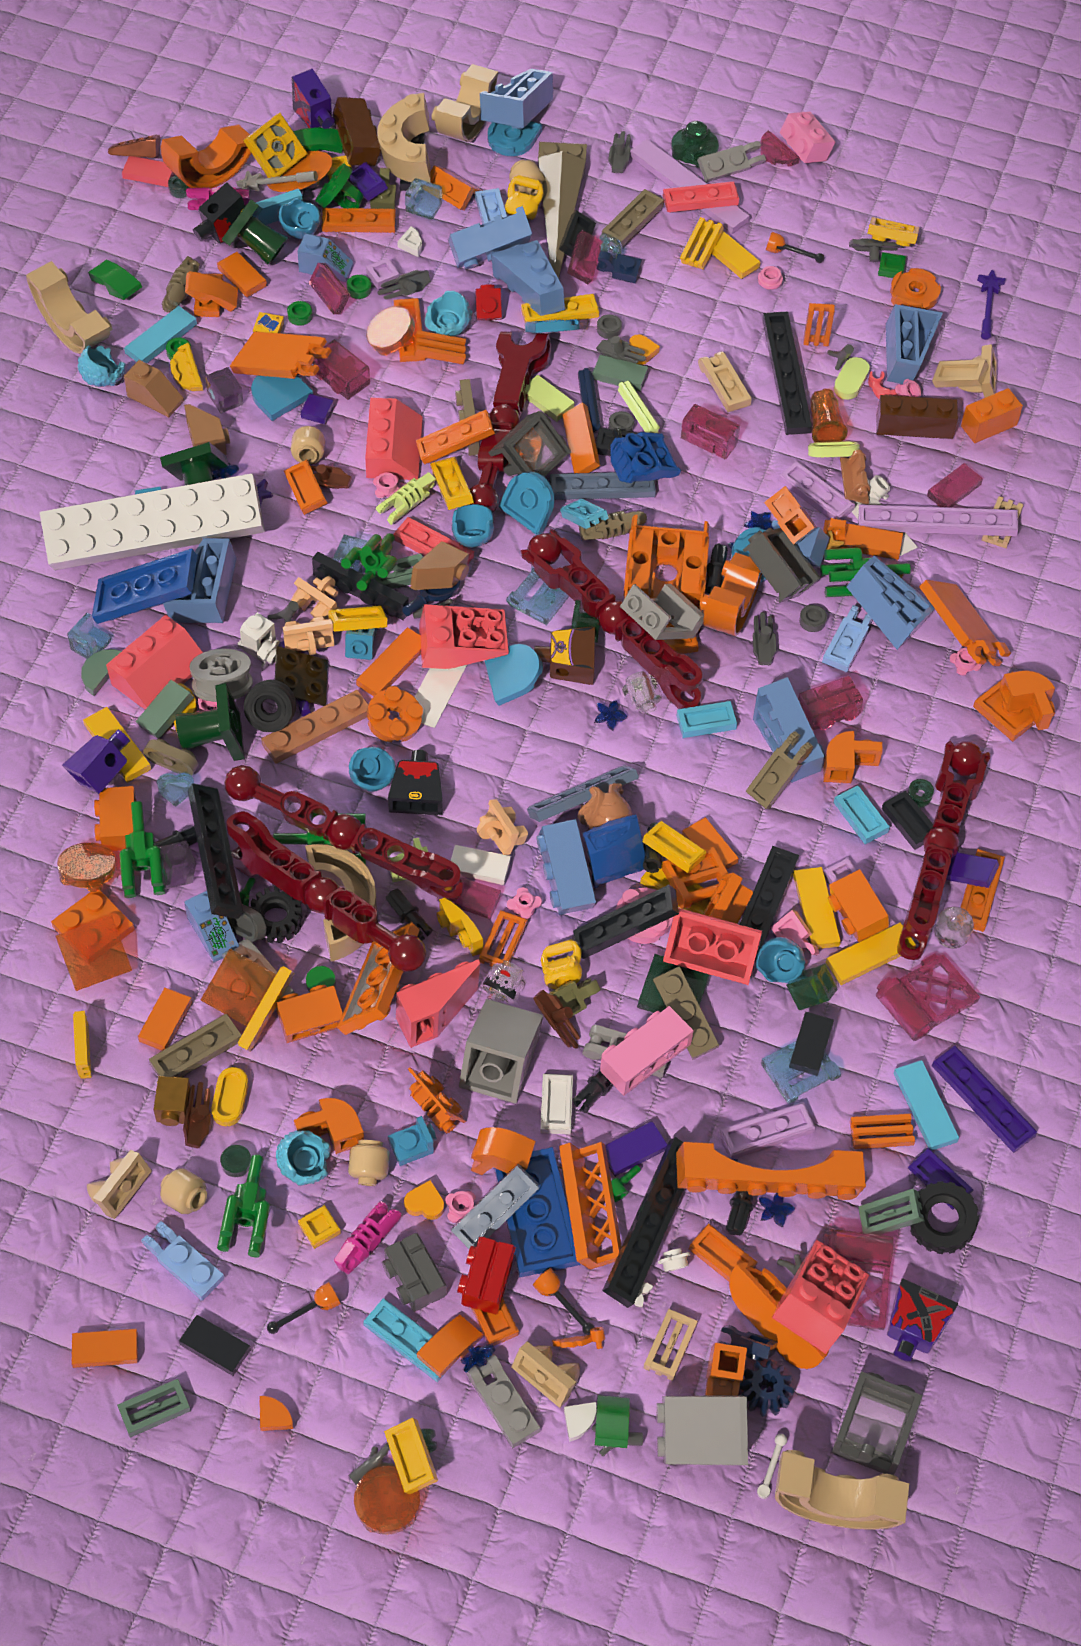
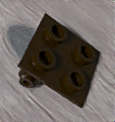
M277 646L275 680L286 684L292 690L295 699L326 706L328 660Z

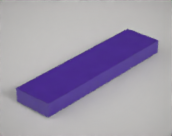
M953 1046L933 1061L932 1067L1013 1153L1036 1137L1037 1131L956 1046Z

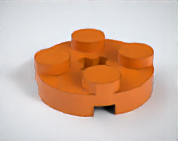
M911 268L909 272L903 274L901 271L894 276L891 283V302L893 305L897 304L929 310L939 300L940 283L938 285L935 281L936 277L923 269ZM914 288H918L919 292H914L912 290H914Z
M390 686L386 690L374 695L369 702L366 714L369 729L376 737L385 742L392 743L393 740L408 741L419 730L422 722L423 708L410 693L400 690L396 686ZM389 711L398 712L401 719L394 718L391 720L389 718Z

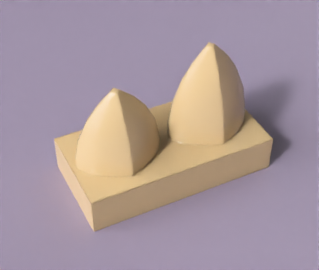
M991 344L982 346L981 355L972 359L986 360L989 366L982 386L958 388L972 393L983 392L985 398L996 393L997 358Z
M130 1150L124 1158L110 1162L111 1175L107 1181H96L87 1184L90 1198L98 1204L106 1216L113 1219L119 1215L152 1172L141 1155L133 1150Z
M528 1341L519 1348L511 1368L559 1408L568 1401L580 1373L579 1363H565L557 1366L552 1362L551 1346H533Z

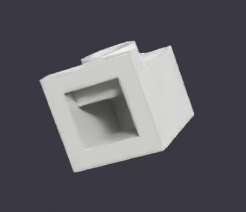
M258 612L250 616L240 628L241 640L238 642V647L256 658L258 650L266 640L272 643L276 640L274 623Z

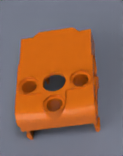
M634 515L629 533L623 596L626 597L633 584H636L650 598H657L665 584H672L700 610L706 585L709 547L708 521H704L703 531L637 525L638 515ZM660 565H671L677 571L676 578L671 581H661L655 576V569ZM669 622L666 628L674 626Z

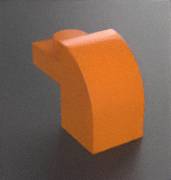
M784 486L764 502L777 519L778 525L794 545L817 529L813 520L787 486Z
M1018 671L1004 674L999 691L1007 711L1029 708L1037 729L1049 728L1052 717L1055 715L1054 704L1051 701L1055 687L1051 681L1033 671Z
M846 731L836 735L827 747L823 764V782L851 783L855 765L879 766L883 751L882 742L868 739L854 740V731Z
M319 1099L320 1111H309L293 1120L295 1131H311L317 1136L328 1133L335 1154L350 1150L353 1146L358 1145L359 1140H364V1132L355 1110L348 1103L340 1099Z
M497 1127L483 1128L479 1132L471 1154V1159L474 1160L471 1171L483 1175L494 1167L508 1174L517 1164L526 1170L535 1141L511 1130Z
M714 1343L712 1345L706 1374L705 1396L739 1394L740 1382L743 1381L746 1347Z

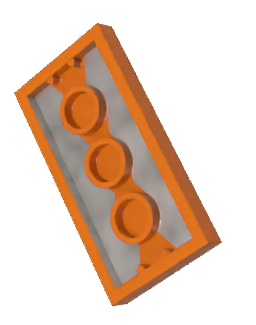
M411 922L393 931V933L397 936L404 934L418 936L420 929ZM375 941L370 946L337 1026L345 1035L357 1029L361 1030L376 1020L381 1021L389 1014L391 1001L399 989V981L405 972L396 969L392 965L388 956V950Z

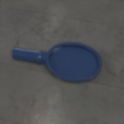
M460 581L452 588L420 590L421 595H418L413 601L402 608L404 615L410 616L430 601H443L454 596L459 590Z

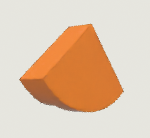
M259 1396L261 1431L293 1429L291 1415L280 1401L268 1396Z

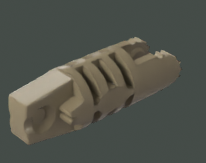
M189 256L175 269L166 287L167 293L162 301V308L167 313L174 310L188 296L185 293L186 274L189 271L198 272L200 264Z
M618 511L608 514L609 519L604 521L599 518L600 523L596 525L590 523V528L585 529L578 525L580 536L583 541L604 540L628 534L634 515H638L637 525H644L646 520H648V516H646L644 511L630 513Z

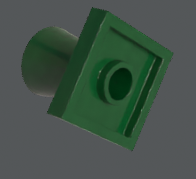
M251 199L221 240L232 248H235L241 240L269 266L288 241V237L276 232L256 218L263 208Z
M210 442L160 457L162 467L180 481L184 480V486L213 481L212 471L229 466L227 456Z
M226 683L215 685L216 710L176 714V729L182 749L191 750L207 743L224 740L234 761L245 759L241 713Z

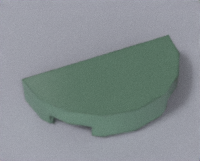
M115 649L102 650L94 653L85 661L81 671V678L86 691L91 695L95 696L109 679L106 664L122 651Z

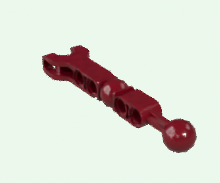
M501 331L496 342V350L499 354V363L502 369L494 395V408L489 413L495 434L481 441L478 453V468L482 473L479 484L469 489L474 502L472 504L486 506L492 513L499 504V495L494 489L498 472H504V468L509 462L502 453L491 456L488 452L520 423L521 413L527 398V392H525L526 385H529L533 375L544 369L549 362L551 353L549 333H537L532 342L526 345L514 344L511 337L512 332Z
M240 765L232 768L227 773L224 782L225 790L233 799L247 801L255 798L280 810L284 819L290 824L313 835L323 836L325 840H329L330 844L337 849H352L354 854L360 852L364 859L413 882L422 890L437 898H446L453 902L462 895L463 883L458 865L440 855L417 849L377 829L367 828L365 824H361L353 815H338L335 810L330 812L329 808L324 804L299 792L288 791L284 794L261 783L258 772L250 766ZM299 803L301 807L298 811L292 813L287 811V807L290 804ZM318 815L327 817L326 821L320 825L312 823L314 817ZM368 840L378 841V845L373 849H365L363 847L364 843ZM394 852H402L404 854L402 860L398 862L391 861L389 857ZM456 887V889H455L453 892H450V893H446V892L443 891V890L449 891V890H452V889H454V888Z
M245 811L237 812L227 819L228 834L239 845L231 851L233 864L247 876L260 875L292 898L302 901L304 905L307 904L312 911L324 914L326 920H332V924L356 942L368 944L375 941L388 950L390 962L398 970L410 972L418 969L424 963L427 952L420 938L410 934L397 936L378 923L377 910L371 904L353 892L345 890L342 886L339 887L334 880L322 877L321 872L315 871L310 863L275 840L261 820ZM245 824L249 829L245 831L236 825Z

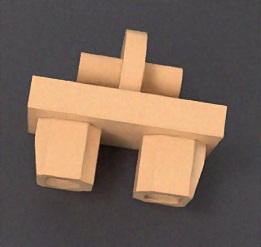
M327 576L323 580L316 577L313 584L317 586V589L299 577L294 582L298 589L291 601H296L299 608L305 611L312 600L316 602L317 605L310 613L312 617L323 616L325 620H328L329 610L340 609L337 607V603L328 597L330 595L335 598L338 595V591L334 589L335 579Z
M322 616L313 618L309 623L286 622L283 627L284 648L297 652L308 650L310 655H315L316 649L334 646L332 620H325Z
M497 799L489 800V810L486 815L480 817L477 833L482 839L491 838L503 855H511L514 845H523L525 843L528 831L524 825L514 826L516 816L512 807H502Z

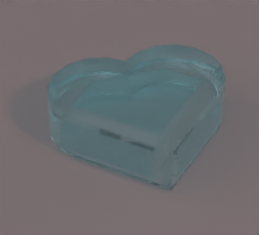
M166 773L157 780L158 791L176 807L188 797V789L194 783V779L188 773H180L176 776Z

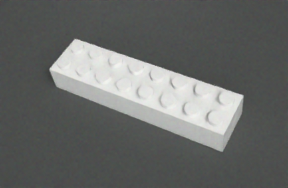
M253 474L40 512L48 564L53 570L198 545L203 538L231 539L265 532L256 480Z

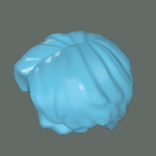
M454 290L446 291L442 297L434 299L427 307L425 326L436 334L447 336L459 335L472 319L470 304L460 293Z
M88 345L78 358L77 366L83 380L88 385L105 387L116 385L122 379L126 364L120 362L117 366L112 359L110 348L105 349L103 346H97L91 349V346Z
M311 1131L289 1132V1134L284 1135V1139H281L280 1144L277 1146V1166L281 1170L282 1175L298 1186L314 1184L328 1175L326 1160L330 1156L331 1146L323 1138L313 1134Z

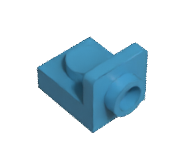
M377 628L346 631L345 656L347 658L371 660Z
M422 1116L416 1118V1125L388 1135V1142L399 1166L434 1153L433 1142L437 1140L436 1134L430 1123L425 1124Z

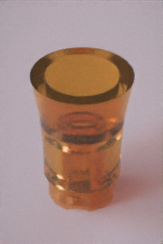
M824 388L821 391H815L811 397L813 441H843L847 437L848 430L840 412L838 399L830 389Z

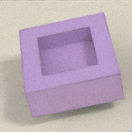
M388 258L366 266V274L377 289L383 288L381 284L399 277L398 271Z

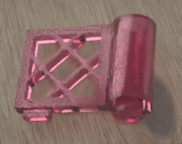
M934 953L923 959L920 963L922 966L900 979L898 977L893 979L887 977L877 986L876 997L913 1041L921 1039L935 1026L967 1009L980 999V996L944 954L938 957ZM941 966L948 974V980L932 976L933 969ZM914 980L926 982V992L915 990L910 982ZM931 985L947 987L946 997L931 994ZM952 989L963 991L968 998L963 1001L951 998ZM930 1001L945 1004V1011L936 1015L929 1006Z
M830 1228L829 1234H823L822 1243L831 1247L836 1253L852 1264L859 1266L864 1272L882 1274V1284L873 1293L865 1284L863 1291L867 1294V1297L855 1306L852 1314L854 1313L857 1318L850 1317L847 1325L884 1330L886 1325L890 1265L893 1254V1237ZM881 1292L880 1302H879V1300H878L875 1296H876L878 1293ZM871 1300L879 1309L878 1321L865 1319L858 1309Z

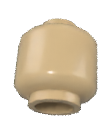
M531 160L517 161L511 167L509 174L510 182L518 175L540 180L541 183L545 180L541 170ZM515 185V190L535 196L538 192L535 189Z
M312 426L298 428L292 435V457L299 463L307 459L310 465L321 460L325 449L323 433Z
M359 1140L358 1145L350 1149L349 1175L358 1179V1185L376 1186L377 1180H383L388 1176L389 1150L383 1147V1142Z
M176 1169L167 1174L161 1182V1200L181 1214H190L198 1211L207 1199L205 1181L187 1169Z

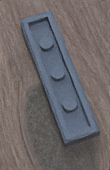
M616 472L550 474V485L554 493V500L655 497L656 492L654 480L627 483L620 481Z
M622 765L527 808L529 817L541 822L590 800L592 795L589 789L592 786L599 787L603 792L607 793L610 784L620 783L625 785L638 779L637 770L627 765Z

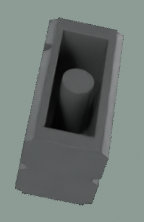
M414 1233L404 1238L401 1242L398 1241L384 1249L385 1260L382 1261V1266L388 1278L395 1277L399 1284L396 1292L403 1305L409 1303L413 1312H416L447 1295V1285L418 1233Z

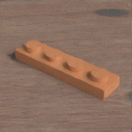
M355 690L288 724L283 729L261 738L262 745L274 763L277 764L367 718L368 704L359 691Z

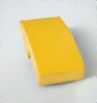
M446 898L439 899L440 911L436 912L441 928L446 927L450 937L458 935L463 948L468 947L472 957L481 954L483 938L472 920L453 902Z

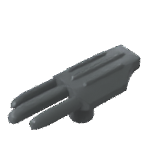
M625 131L621 132L620 138L615 133L613 145L610 147L608 161L611 165L612 173H623L629 163L631 150L629 147L630 134L627 135L625 145Z
M861 238L849 241V247L854 248L856 251L869 252L870 262H879V250L897 251V248H904V246L898 245L896 242H884L874 239Z
M414 270L402 274L396 279L381 284V287L397 282L398 284L379 290L378 295L399 289L400 291L383 297L384 299H391L403 294L407 296L422 291L431 282L428 270Z
M619 336L602 340L596 347L597 351L602 353V355L636 364L638 360H646V357L632 353L636 352L644 355V350L630 346L628 342L621 340Z
M761 612L760 633L758 616H754L753 652L757 658L758 665H771L777 651L776 634L773 633L772 617L768 616V626H766L765 613Z

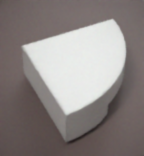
M410 227L398 240V248L419 257L422 251V240L419 232L415 228Z
M596 1402L564 1407L569 1442L581 1438L590 1429L596 1416Z

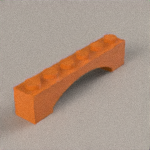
M683 1142L676 1152L678 1188H687L689 1192L694 1193L703 1192L707 1189L718 1190L721 1194L748 1191V1194L753 1196L766 1193H778L781 1197L805 1194L813 1199L837 1196L840 1200H851L856 1198L866 1187L862 1151L833 1150L824 1162L795 1170H768L748 1166L714 1150V1143Z

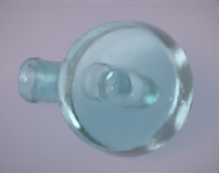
M605 233L600 235L599 239L602 241L600 251H606L616 259L617 255L622 252L620 240L614 237H607Z

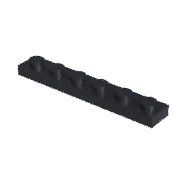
M788 311L763 313L762 321L785 434H810L812 423Z
M192 783L188 789V796L211 914L239 919L243 913V907L219 791L217 788Z
M677 1137L672 1138L668 1142L602 1290L627 1308L634 1305L684 1191V1188H678L676 1152L683 1143Z

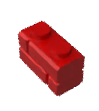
M479 1237L477 1246H470L466 1264L471 1265L468 1275L462 1274L457 1293L462 1294L461 1304L463 1306L477 1310L481 1309V1311L495 1315L498 1314L515 1257L516 1247L514 1245Z

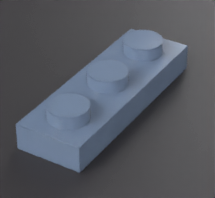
M517 1164L451 1231L468 1249H470V1246L476 1247L479 1237L489 1238L540 1188V1185Z

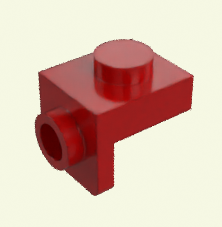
M492 284L481 285L480 289L475 290L477 321L501 320V288H495V285Z

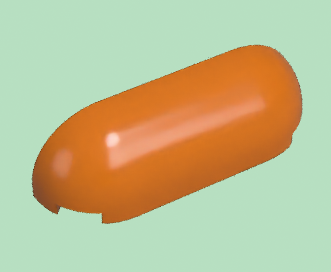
M748 1262L738 1263L734 1267L730 1275L729 1287L733 1301L738 1309L764 1337L778 1341L776 1350L790 1364L801 1369H811L819 1365L828 1355L829 1350L825 1354L772 1318L780 1299L787 1289L781 1281L766 1268L761 1272L758 1269L748 1267Z

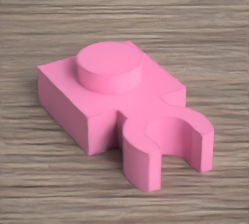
M790 911L770 927L776 937H786L794 941L802 948L803 952L809 949L812 955L817 956L819 954L817 946L808 943L806 940L812 933L797 911Z

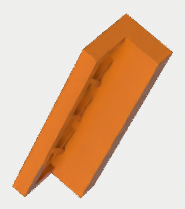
M570 1142L560 1145L559 1149L576 1260L590 1270L613 1263L617 1259L622 1244L605 1144L599 1142L580 1149ZM597 1153L598 1163L591 1172L586 1169L584 1157ZM597 1179L602 1182L603 1190L598 1199L594 1200L590 1197L589 1190ZM600 1208L607 1211L608 1216L602 1229L596 1227L594 1218ZM607 1237L612 1241L613 1253L600 1257L599 1247L604 1238Z

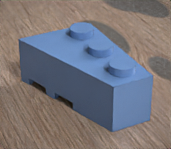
M529 69L512 77L511 83L505 86L501 83L496 85L495 91L491 93L487 91L481 92V120L510 125L515 129L524 128L553 100V72Z
M523 206L515 208L516 214L504 218L500 214L494 217L495 221L482 225L477 223L450 234L448 242L457 268L464 267L465 269H470L479 265V261L486 259L488 262H492V253L528 243L532 236V231Z
M538 240L491 254L493 276L497 280H503L510 291H516L522 297V301L531 305V308L537 314L543 316L565 310L563 286Z
M894 305L886 322L887 381L903 384L905 379L914 381L943 312Z
M203 538L195 551L198 556L192 594L163 603L168 617L177 623H223L237 558L229 538Z
M876 556L869 559L847 585V589L897 650L921 627L935 609L929 601Z
M788 677L758 688L753 720L772 752L774 753L777 747H781L793 731H796L801 736L794 748L788 752L792 757L796 755L806 742L814 746L806 760L801 763L800 769L791 779V783L820 772L823 760L825 759L824 750L812 731Z
M576 819L542 826L539 835L536 836V840L543 859L544 875L546 880H549L552 890L550 891L552 907L557 908L559 915L593 908L596 900Z

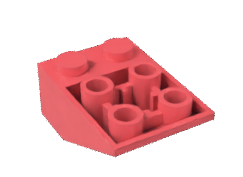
M424 604L419 622L422 668L452 669L508 655L504 609Z
M479 960L471 963L468 961L462 962L451 971L435 973L426 981L416 985L408 984L396 993V1020L410 1048L438 1037L478 990Z
M816 1239L780 1299L772 1318L826 1354L845 1330L869 1274L836 1253L831 1247L824 1245Z

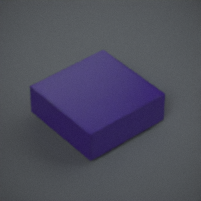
M309 394L300 412L301 418L325 424L334 407V400Z

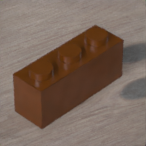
M337 97L332 117L334 118L348 164L362 165L367 163L369 166H376L378 156H381L382 152L377 137V128L373 125L371 110L368 109L365 98Z
M880 395L876 413V435L953 439L958 421L957 399Z

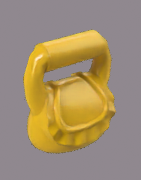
M518 175L512 179L508 186V199L505 204V211L507 214L513 215L517 213L515 208L523 206L527 219L533 220L537 216L538 205L542 201L544 194L543 185L540 180ZM515 185L535 189L538 192L534 196L515 191Z
M570 939L546 946L543 950L541 965L544 973V982L548 988L557 989L569 981H575L576 984L580 981L582 977V967L580 965L581 948L576 941ZM574 951L571 956L550 962L548 960L550 957Z

